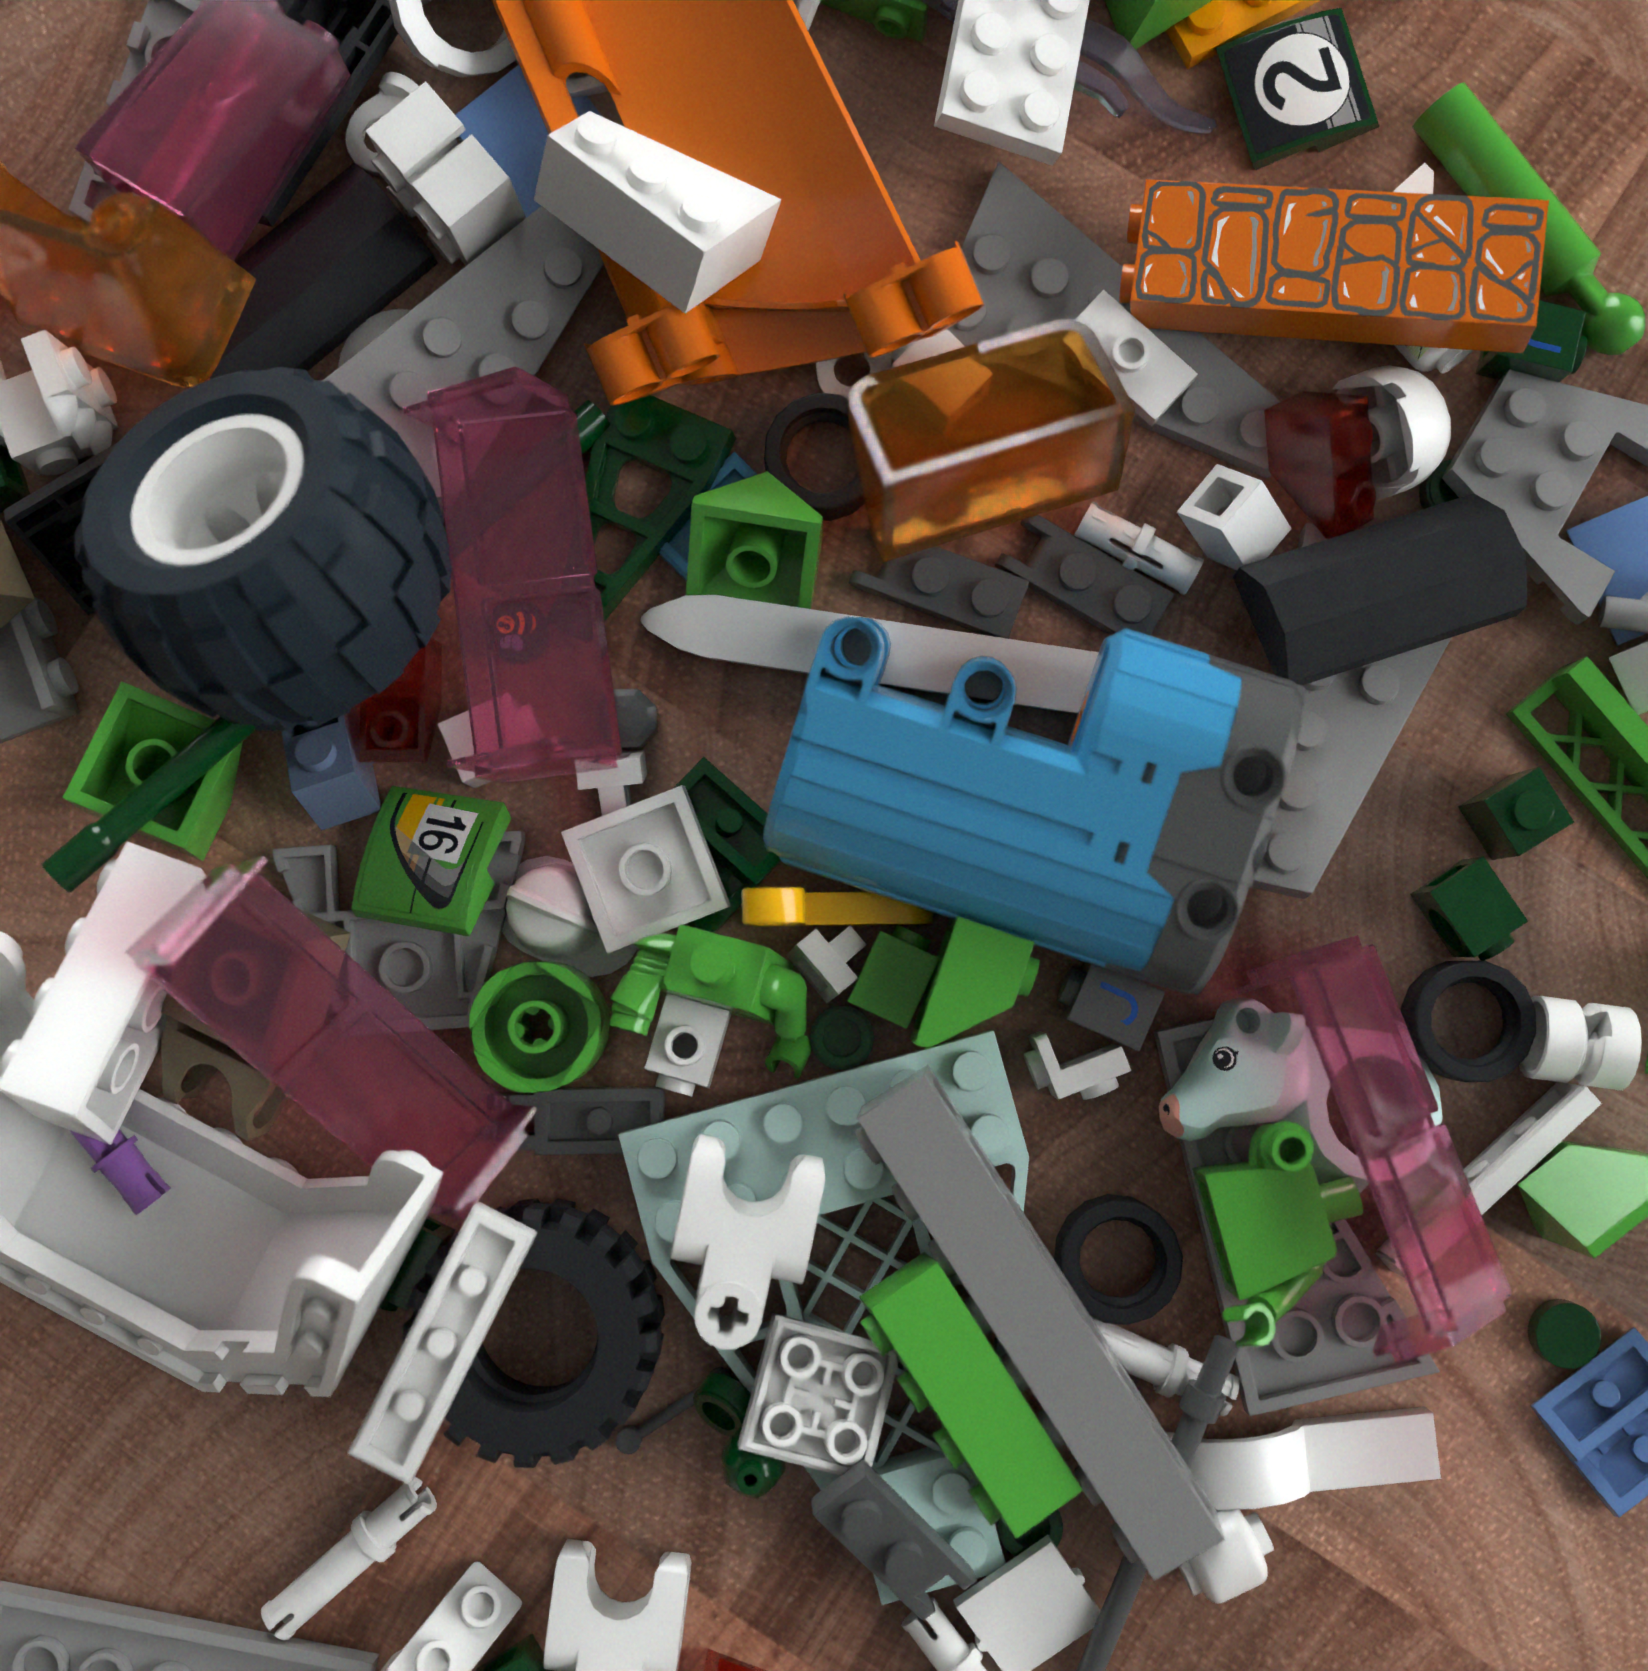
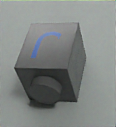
M1083 962L1081 969L1074 966L1070 967L1062 982L1056 1001L1065 1005L1060 1018L1129 1049L1140 1051L1165 991L1136 978Z

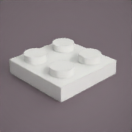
M683 785L561 832L607 954L634 944L639 939L648 935L663 933L679 925H684L731 907L687 789Z

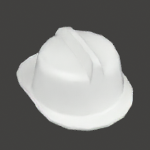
M542 856L527 859L519 865L515 884L509 887L506 894L507 914L502 932L508 942L522 952L542 961H555L573 966L588 977L611 974L630 961L638 949L633 944L607 954L573 863L564 859Z

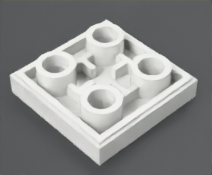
M772 1313L737 1444L738 1448L840 1476L862 1459L872 1467L899 1362L898 1357L893 1350L882 1356L871 1339Z

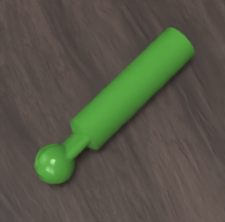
M1466 83L1458 84L1435 101L1416 120L1412 127L1466 196L1549 200L1540 289L1546 296L1569 293L1582 311H1586L1581 334L1587 337V346L1601 354L1620 355L1640 341L1644 335L1646 323L1644 309L1641 304L1629 295L1608 293L1594 276L1593 272L1601 252Z

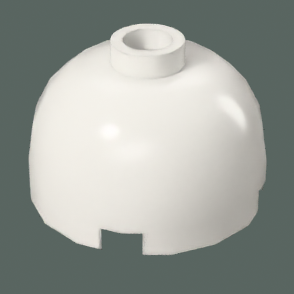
M1388 365L1355 374L1338 381L1333 389H1339L1335 400L1325 404L1322 413L1323 442L1329 461L1337 474L1344 472L1347 467L1352 479L1359 483V485L1351 488L1358 495L1375 500L1396 495L1426 480L1439 466L1446 455L1451 440V418L1443 396L1431 380L1418 371Z

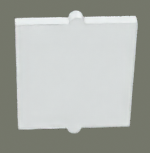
M1048 1535L953 1599L956 1608L976 1634L975 1643L978 1650L981 1652L988 1651L1002 1671H1032L1093 1629L1101 1611L1083 1586L1085 1578L1079 1568L1071 1569Z

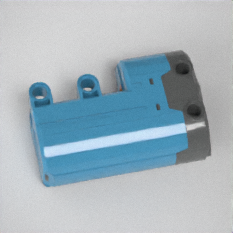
M845 617L834 621L826 628L817 648L770 804L763 833V841L768 851L775 853L785 865L951 919H956L959 916L1035 942V946L1183 994H1200L1203 987L1206 986L1225 953L1236 923L1239 920L1249 886H1252L1254 877L1265 855L1274 823L1273 818L1285 788L1298 743L1305 698L1304 686L1286 678L1124 628L1105 638L1101 644L1067 745L1007 726L1015 701L1016 687L1013 676L1005 665L993 657L978 656L964 663L955 677L947 705L944 706L880 685L891 647L889 634L881 623L871 618ZM855 628L865 632L872 646L871 655L864 665L850 661L844 651V640L848 633ZM989 670L999 675L1002 679V690L997 698L991 702L978 703L968 696L964 684L974 672Z

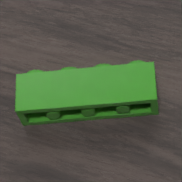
M923 1252L859 1296L870 1313L869 1316L860 1321L861 1325L882 1356L893 1350L906 1370L896 1377L898 1383L918 1413L929 1406L942 1427L934 1432L932 1436L954 1469L963 1463L967 1465L977 1481V1484L971 1487L968 1492L990 1526L1001 1519L1017 1539L1083 1491L937 1261Z

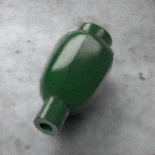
M740 1434L730 1437L722 1449L721 1457L725 1482L735 1492L757 1499L769 1492L778 1483L785 1472V1461L739 1449L737 1444Z

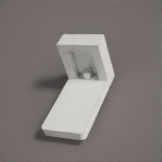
M474 1562L467 1568L404 1648L394 1653L380 1671H472L521 1608V1599L483 1564Z

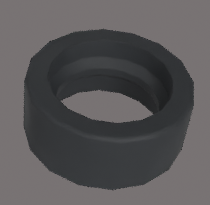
M814 393L795 399L776 415L766 434L764 450L765 471L772 474L822 515L823 521L836 520L856 512L870 500L880 481L883 442L877 424L860 404L840 394ZM817 422L835 423L847 429L857 440L861 453L860 468L854 479L843 489L831 493H815L800 486L791 476L787 465V450L794 435L805 426Z
M1445 961L1424 970L1408 987L1400 1008L1401 1033L1406 1044L1427 1063L1431 1072L1450 1080L1460 1082H1491L1512 1073L1528 1056L1536 1036V1009L1527 988L1509 970L1487 961ZM1459 983H1475L1487 988L1497 998L1502 1009L1503 1029L1497 1044L1489 1053L1477 1058L1461 1059L1447 1053L1437 1043L1432 1032L1431 1013L1437 998L1447 988Z
M1106 1194L1084 1201L1066 1217L1056 1237L1054 1260L1090 1316L1103 1323L1131 1325L1152 1318L1170 1303L1181 1282L1183 1254L1176 1232L1155 1209L1131 1196ZM1113 1220L1128 1221L1142 1228L1151 1239L1156 1254L1155 1269L1148 1283L1136 1293L1124 1297L1106 1296L1093 1289L1084 1278L1080 1266L1081 1247L1087 1235L1098 1225Z

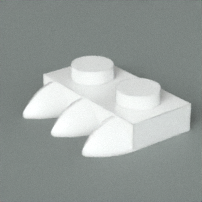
M47 330L21 338L44 403L62 437L67 438L72 433L80 449L84 451L90 446L94 455L109 448L112 443L113 429L118 428L110 406L117 403V397L106 373L100 367L94 369L85 362L76 347L68 348Z

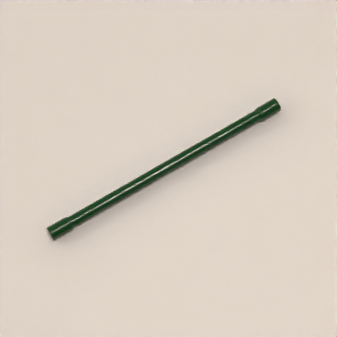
M586 400L553 428L539 446L443 526L450 546V563L562 467L572 464L593 446V443L611 425L603 412L593 402ZM219 717L98 821L85 826L42 863L43 868L63 889L71 893L116 855L119 847L257 728L254 725L232 724Z

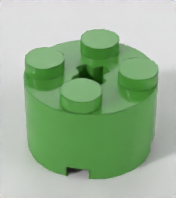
M555 961L523 962L497 972L480 989L469 1014V1030L471 1029L474 1054L480 1067L498 1084L520 1093L553 1091L583 1077L595 1066L603 1054L610 1030V1010L597 985L579 969ZM548 1012L551 1016L548 1025L554 1030L552 1036H545L535 1040L532 1037L535 1026L528 1020L530 1014L538 1015Z

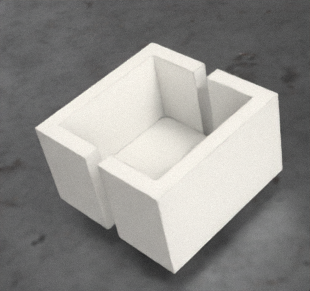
M425 81L366 130L378 152V155L371 162L389 185L387 190L402 210L411 219L417 216L429 231L427 233L428 238L440 254L451 265L458 259L465 265H468L522 222L526 216L509 176L471 134L460 144L457 142L456 138L466 131L463 123Z

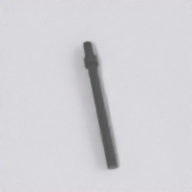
M1214 1336L1197 1379H1190L1179 1403L1183 1413L1171 1441L1188 1468L1192 1464L1207 1425L1216 1423L1226 1400V1396L1221 1391L1239 1347L1236 1346L1234 1341L1224 1336ZM1125 1555L1123 1556L1076 1671H1106L1147 1572L1141 1559L1132 1564Z

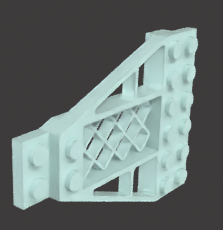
M994 1030L620 1132L618 1136L651 1261L692 1317L695 1319L696 1291L677 1267L674 1260L670 1259L693 1142L699 1134L717 1137L724 1142L726 1151L723 1177L727 1188L737 1197L748 1202L763 1201L773 1197L783 1187L788 1175L790 1162L797 1155L823 1158L825 1184L817 1223L843 1238L826 1268L809 1259L807 1270L820 1277L804 1307L797 1283L779 1280L787 1309L783 1316L852 1334L866 1309L859 1296L880 1283L890 1265L900 1269L907 1264L895 1255L912 1225L920 1254L925 1252L933 1258L928 1243L931 1241L922 1219L919 1217L915 1221H911L900 1206L884 1198L894 1195L892 1186L898 1182L886 1163L882 1161L875 1165L858 1141L855 1130L862 1127L857 1120V1116L863 1105L929 1065L993 1166L1007 1163L1012 1165L1010 1192L1024 1212L1029 1154ZM873 1202L904 1219L887 1251L856 1234ZM861 1204L848 1229L823 1215ZM850 1242L882 1260L865 1291L833 1273ZM957 1274L948 1278L953 1287L963 1284ZM828 1282L859 1300L843 1330L811 1313ZM770 1321L761 1323L757 1335L749 1343L766 1338ZM995 1334L993 1350L1002 1362L1001 1356L1007 1351ZM715 1347L744 1387L752 1392L756 1372L738 1348L719 1349ZM899 1363L896 1370L897 1376L906 1371L903 1365ZM909 1398L899 1416L886 1409L884 1422L893 1427L877 1456L874 1457L872 1468L970 1565L976 1579L988 1576L1006 1564L995 1523L990 1526L968 1492L971 1487L977 1484V1481L967 1465L963 1463L954 1469L933 1436L908 1422L915 1410ZM902 1432L927 1446L926 1448L888 1458ZM804 1466L821 1490L840 1477V1475ZM874 1575L881 1604L899 1601L900 1599ZM946 1575L925 1592L942 1589L957 1583L949 1575Z

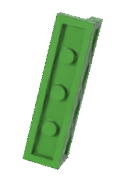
M1587 656L1562 666L1508 711L1506 715L1648 879V849L1640 841H1648V832L1632 831L1621 819L1623 794L1642 796L1648 803V726ZM1552 694L1569 711L1568 735L1548 734L1531 715V712ZM1582 728L1590 737H1582ZM1557 744L1567 745L1566 754ZM1581 746L1601 748L1610 759L1609 784L1589 782L1579 770ZM1624 776L1633 786L1623 785ZM1599 792L1608 793V803Z

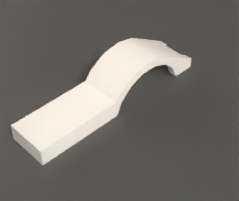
M1426 1407L1294 1420L1291 1426L1281 1431L1257 1437L1201 1439L1189 1468L1215 1510L1257 1509L1281 1505L1305 1497L1310 1492L1441 1479L1433 1412ZM1167 1432L1166 1434L1172 1440L1174 1432Z

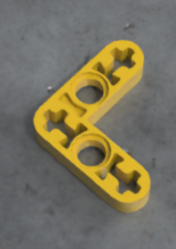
M803 888L742 889V924L747 926L934 924L933 912L871 892L805 893Z

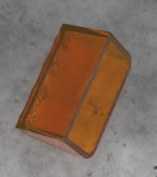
M1070 319L1054 320L870 374L859 379L852 386L848 395V420L870 532L883 562L1119 490L1135 408L1097 336L1087 325Z

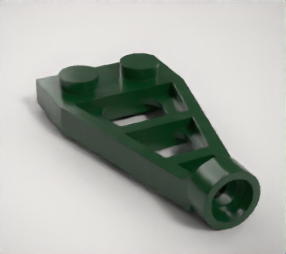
M652 395L624 404L610 406L606 418L611 425L593 443L561 591L546 619L549 625L588 644L592 643L601 623L606 621L657 559L663 545L666 542L670 543L689 520L694 496L710 491L720 468L723 466L737 439L731 429ZM631 461H636L670 476L672 482L667 496L650 515L643 518H635L618 510L615 504L614 497L619 473L623 466ZM605 524H611L636 536V544L621 568L612 574H607L592 567L590 562L598 533ZM579 600H586L590 602L591 607L586 611L576 606Z

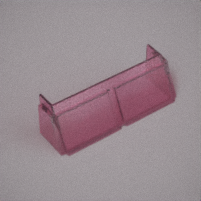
M517 366L427 393L428 400L403 407L405 415L433 427L446 535L450 546L449 559L452 565L451 575L474 755L447 761V767L472 771L477 779L496 782H513L618 768L616 757L622 753L601 593L600 590L595 588L594 576L598 571L577 415L569 407L568 395Z
M263 857L242 861L237 867L228 864L213 869L125 951L140 970L264 1077L272 1080L279 1086L286 1096L367 1166L372 1168L378 1157L385 1151L410 1150L420 1154L432 1167L442 1171V1179L430 1212L464 1219L470 1212L473 1204L480 1199L528 1136V1133L523 1129L538 1110L534 1106L516 1105L507 1101L260 875L258 871L267 863Z
M1356 935L1302 951L1246 971L1251 984L1236 988L1237 995L1254 993L1288 980L1291 981L1419 1315L1381 1325L1373 1348L1374 1356L1378 1357L1392 1353L1395 1362H1400L1458 1344L1505 1313L1506 1309L1502 1301L1510 1297L1512 1291L1448 1129L1444 1123L1435 1125L1431 1113L1438 1111V1104L1375 946L1370 944L1362 947L1360 939Z

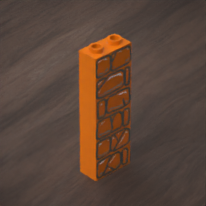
M1146 179L1143 204H1131L1127 244L1138 245L1135 264H1123L1119 303L1130 304V313L1149 329L1523 353L1537 325L1549 200Z

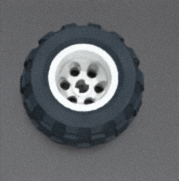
M276 367L268 370L252 371L250 368L205 381L184 390L159 405L134 425L113 448L92 479L80 506L84 512L82 521L75 532L76 560L83 566V581L95 601L93 607L113 641L163 691L212 718L219 715L232 724L254 725L259 731H289L297 724L310 721L322 724L349 713L352 707L373 694H380L404 673L403 669L420 649L426 647L441 621L437 614L440 602L450 592L452 565L449 562L450 546L442 525L444 519L435 490L422 467L400 435L382 418L350 392L344 394L329 380H313L306 370Z

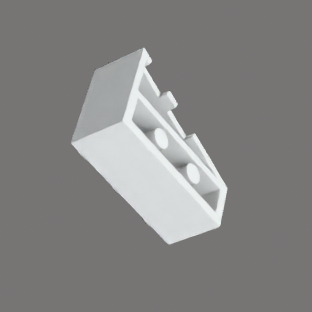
M591 111L547 135L534 201L685 314L761 260L782 200Z

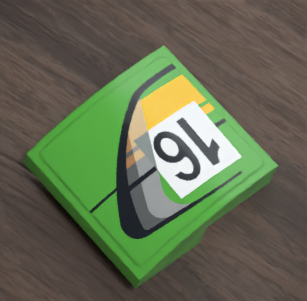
M391 786L373 825L359 868L351 908L355 916L469 937L495 885L487 868L512 819L505 803Z

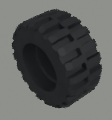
M538 1198L519 1200L513 1206L506 1208L500 1206L494 1209L538 1232L519 1270H543L556 1274L570 1282L579 1290L590 1305L596 1320L598 1333L593 1356L585 1369L567 1383L546 1387L525 1384L505 1374L491 1360L482 1342L445 1416L451 1425L443 1434L458 1447L466 1437L481 1444L476 1456L478 1458L496 1463L502 1453L514 1455V1466L518 1468H535L540 1458L546 1456L551 1457L554 1465L574 1460L579 1449L586 1446L593 1451L609 1440L614 1428L618 1424L624 1425L636 1410L644 1391H646L657 1360L661 1354L664 1334L661 1333V1322L665 1316L663 1295H657L654 1287L657 1275L650 1260L642 1262L634 1250L638 1242L626 1230L620 1235L607 1225L610 1217L596 1209H593L588 1214L575 1209L576 1202L556 1199L553 1203H540ZM459 1232L453 1235L451 1240L434 1253L424 1266L427 1272L424 1279H421L413 1286L407 1305L414 1310L412 1317L403 1324L402 1345Z

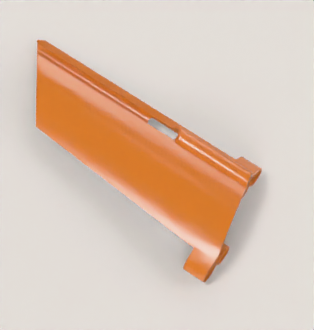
M492 0L548 134L579 117L566 87V79L572 73H586L595 77L608 89L624 127L782 199L761 260L686 314L598 249L626 314V321L628 323V326L599 339L592 345L584 343L611 406L624 404L680 384L700 385L714 383L737 376L807 365L867 353L869 358L878 357L911 342L931 338L972 315L984 306L958 241H955V246L951 249L932 255L922 261L920 260L793 0Z

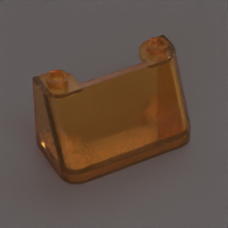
M0 160V293L17 323L32 334L47 330L68 348L74 346L82 354L178 387L191 388L210 378L219 364L256 282V278L157 200L133 193H117L101 201L93 210L89 224H86L80 218L62 212L8 173L4 162Z

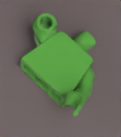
M679 925L676 935L666 933L648 935L633 944L639 950L636 953L637 956L634 957L633 964L630 966V971L622 977L610 998L613 1001L611 1011L613 1012L609 1026L647 1036L660 993L665 997L667 993L728 1010L730 1014L774 1025L775 1032L778 1035L765 1061L767 1069L770 1072H775L781 1060L794 1068V1078L798 1079L801 1076L812 1052L810 1039L804 1035L807 1025V987L802 976L793 971V963L771 948L685 925Z
M1282 1121L1259 1127L1251 1137L1249 1161L1202 1165L1192 1168L1225 1289L1239 1301L1248 1299L1246 1305L1230 1306L1223 1311L1225 1322L1244 1321L1245 1323L1244 1336L1235 1342L1239 1348L1258 1347L1269 1344L1275 1334V1323L1291 1310L1322 1276L1324 1263L1337 1256V1248L1330 1223L1363 1214V1205L1358 1188L1350 1176L1318 1184L1315 1170L1310 1163L1314 1151L1313 1140L1307 1130L1293 1122Z

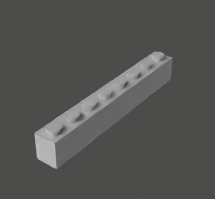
M929 1065L863 1105L857 1116V1120L862 1127L855 1130L863 1150L875 1165L882 1161L886 1163L898 1182L892 1186V1191L901 1209L911 1221H915L920 1217L934 1238V1240L928 1243L934 1260L939 1263L948 1278L957 1274L971 1295L965 1299L968 1311L984 1335L994 1331L1007 1351L1001 1356L1003 1365L1017 1388L1021 1392L1030 1388L1043 1407L1038 1412V1417L1052 1443L1058 1449L1067 1445L1080 1466L1075 1468L1074 1472L1084 1493L1094 1506L1104 1502L1114 1517L1116 1523L1111 1525V1530L1126 1558L1132 1564L1141 1559L1155 1581L1225 1540L1218 1513Z

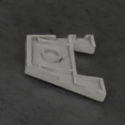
M1509 369L1497 382L1442 479L1459 498L1474 493L1505 510L1525 552L1526 573L1537 585L1544 581L1565 604L1560 608L1561 612L1571 622L1579 625L1590 618L1615 571L1561 539L1558 534L1609 444L1648 467V405Z
M508 831L504 833L487 868L495 885L469 937L356 917L352 910L341 911L337 846L319 845L272 849L273 860L277 870L283 874L293 901L290 902L291 905L351 932L330 998L331 1006L344 1037L469 1027V1014L474 999L483 985L490 979L507 914L506 894L509 887L515 884L526 842L525 832Z

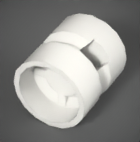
M1533 996L1531 998L1536 1009V1036L1528 1056L1519 1064L1520 1071L1525 1077L1568 1083L1571 1079L1575 1078L1580 1085L1621 1091L1630 1085L1640 1061L1642 1044L1641 1027L1638 1017L1631 1008L1588 1003L1581 1008L1575 1000L1546 996Z

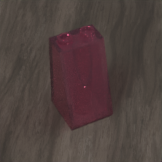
M204 0L81 137L75 147V150L122 201L230 266L350 77V73L338 51L340 44L335 37L313 21L306 20L302 26L285 16L284 9L275 0Z

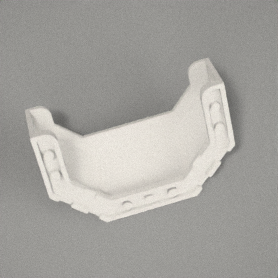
M1 931L0 1063L8 1047L14 1041L23 1038L34 1017L32 1012L34 999L26 991V967L22 959L23 952L13 938ZM139 1089L119 1129L127 1139L133 1135L137 1137L138 1141L134 1145L171 1189L146 1209L135 1215L121 1194L101 1171L98 1170L94 1173L90 1169L96 1162L68 1129L35 1117L0 1091V1283L202 1392L220 1393L227 1382H241L240 1386L247 1394L283 1395L290 1384L305 1385L304 1388L311 1396L331 1397L429 1215L443 1175L442 1171L432 1167L423 1156L410 1150H389L383 1152L371 1168L370 1176L307 1179L300 1175L287 1161L275 1157L268 1158L244 1145L229 1130L220 1127L212 1128L188 1115L179 1104H174L163 1097L156 1098Z

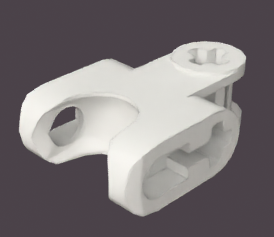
M699 1134L693 1142L670 1259L702 1265L696 1291L695 1325L697 1330L709 1345L719 1349H737L748 1344L757 1335L762 1323L770 1279L802 1284L804 1281L825 1184L823 1158L797 1155L790 1162L788 1175L783 1187L773 1197L763 1201L748 1202L737 1197L727 1188L723 1177L726 1151L724 1142L717 1137ZM725 1297L738 1299V1306L734 1307L732 1316L719 1314Z
M567 1539L556 1561L544 1651V1669L556 1671H678L692 1565L690 1555L678 1552H665L660 1557L659 1567L654 1575L653 1587L648 1594L636 1601L620 1602L607 1596L597 1583L594 1567L596 1557L594 1545L589 1541Z

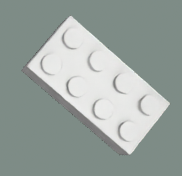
M130 842L125 843L117 859H111L105 865L98 879V896L87 917L78 919L68 934L65 943V953L67 955L54 978H48L41 985L35 996L32 1007L34 1017L23 1038L14 1041L8 1047L1 1060V1092L41 1120L109 1145L112 1144L161 1046V1038L168 1018L161 1011L197 891L214 889L201 868Z

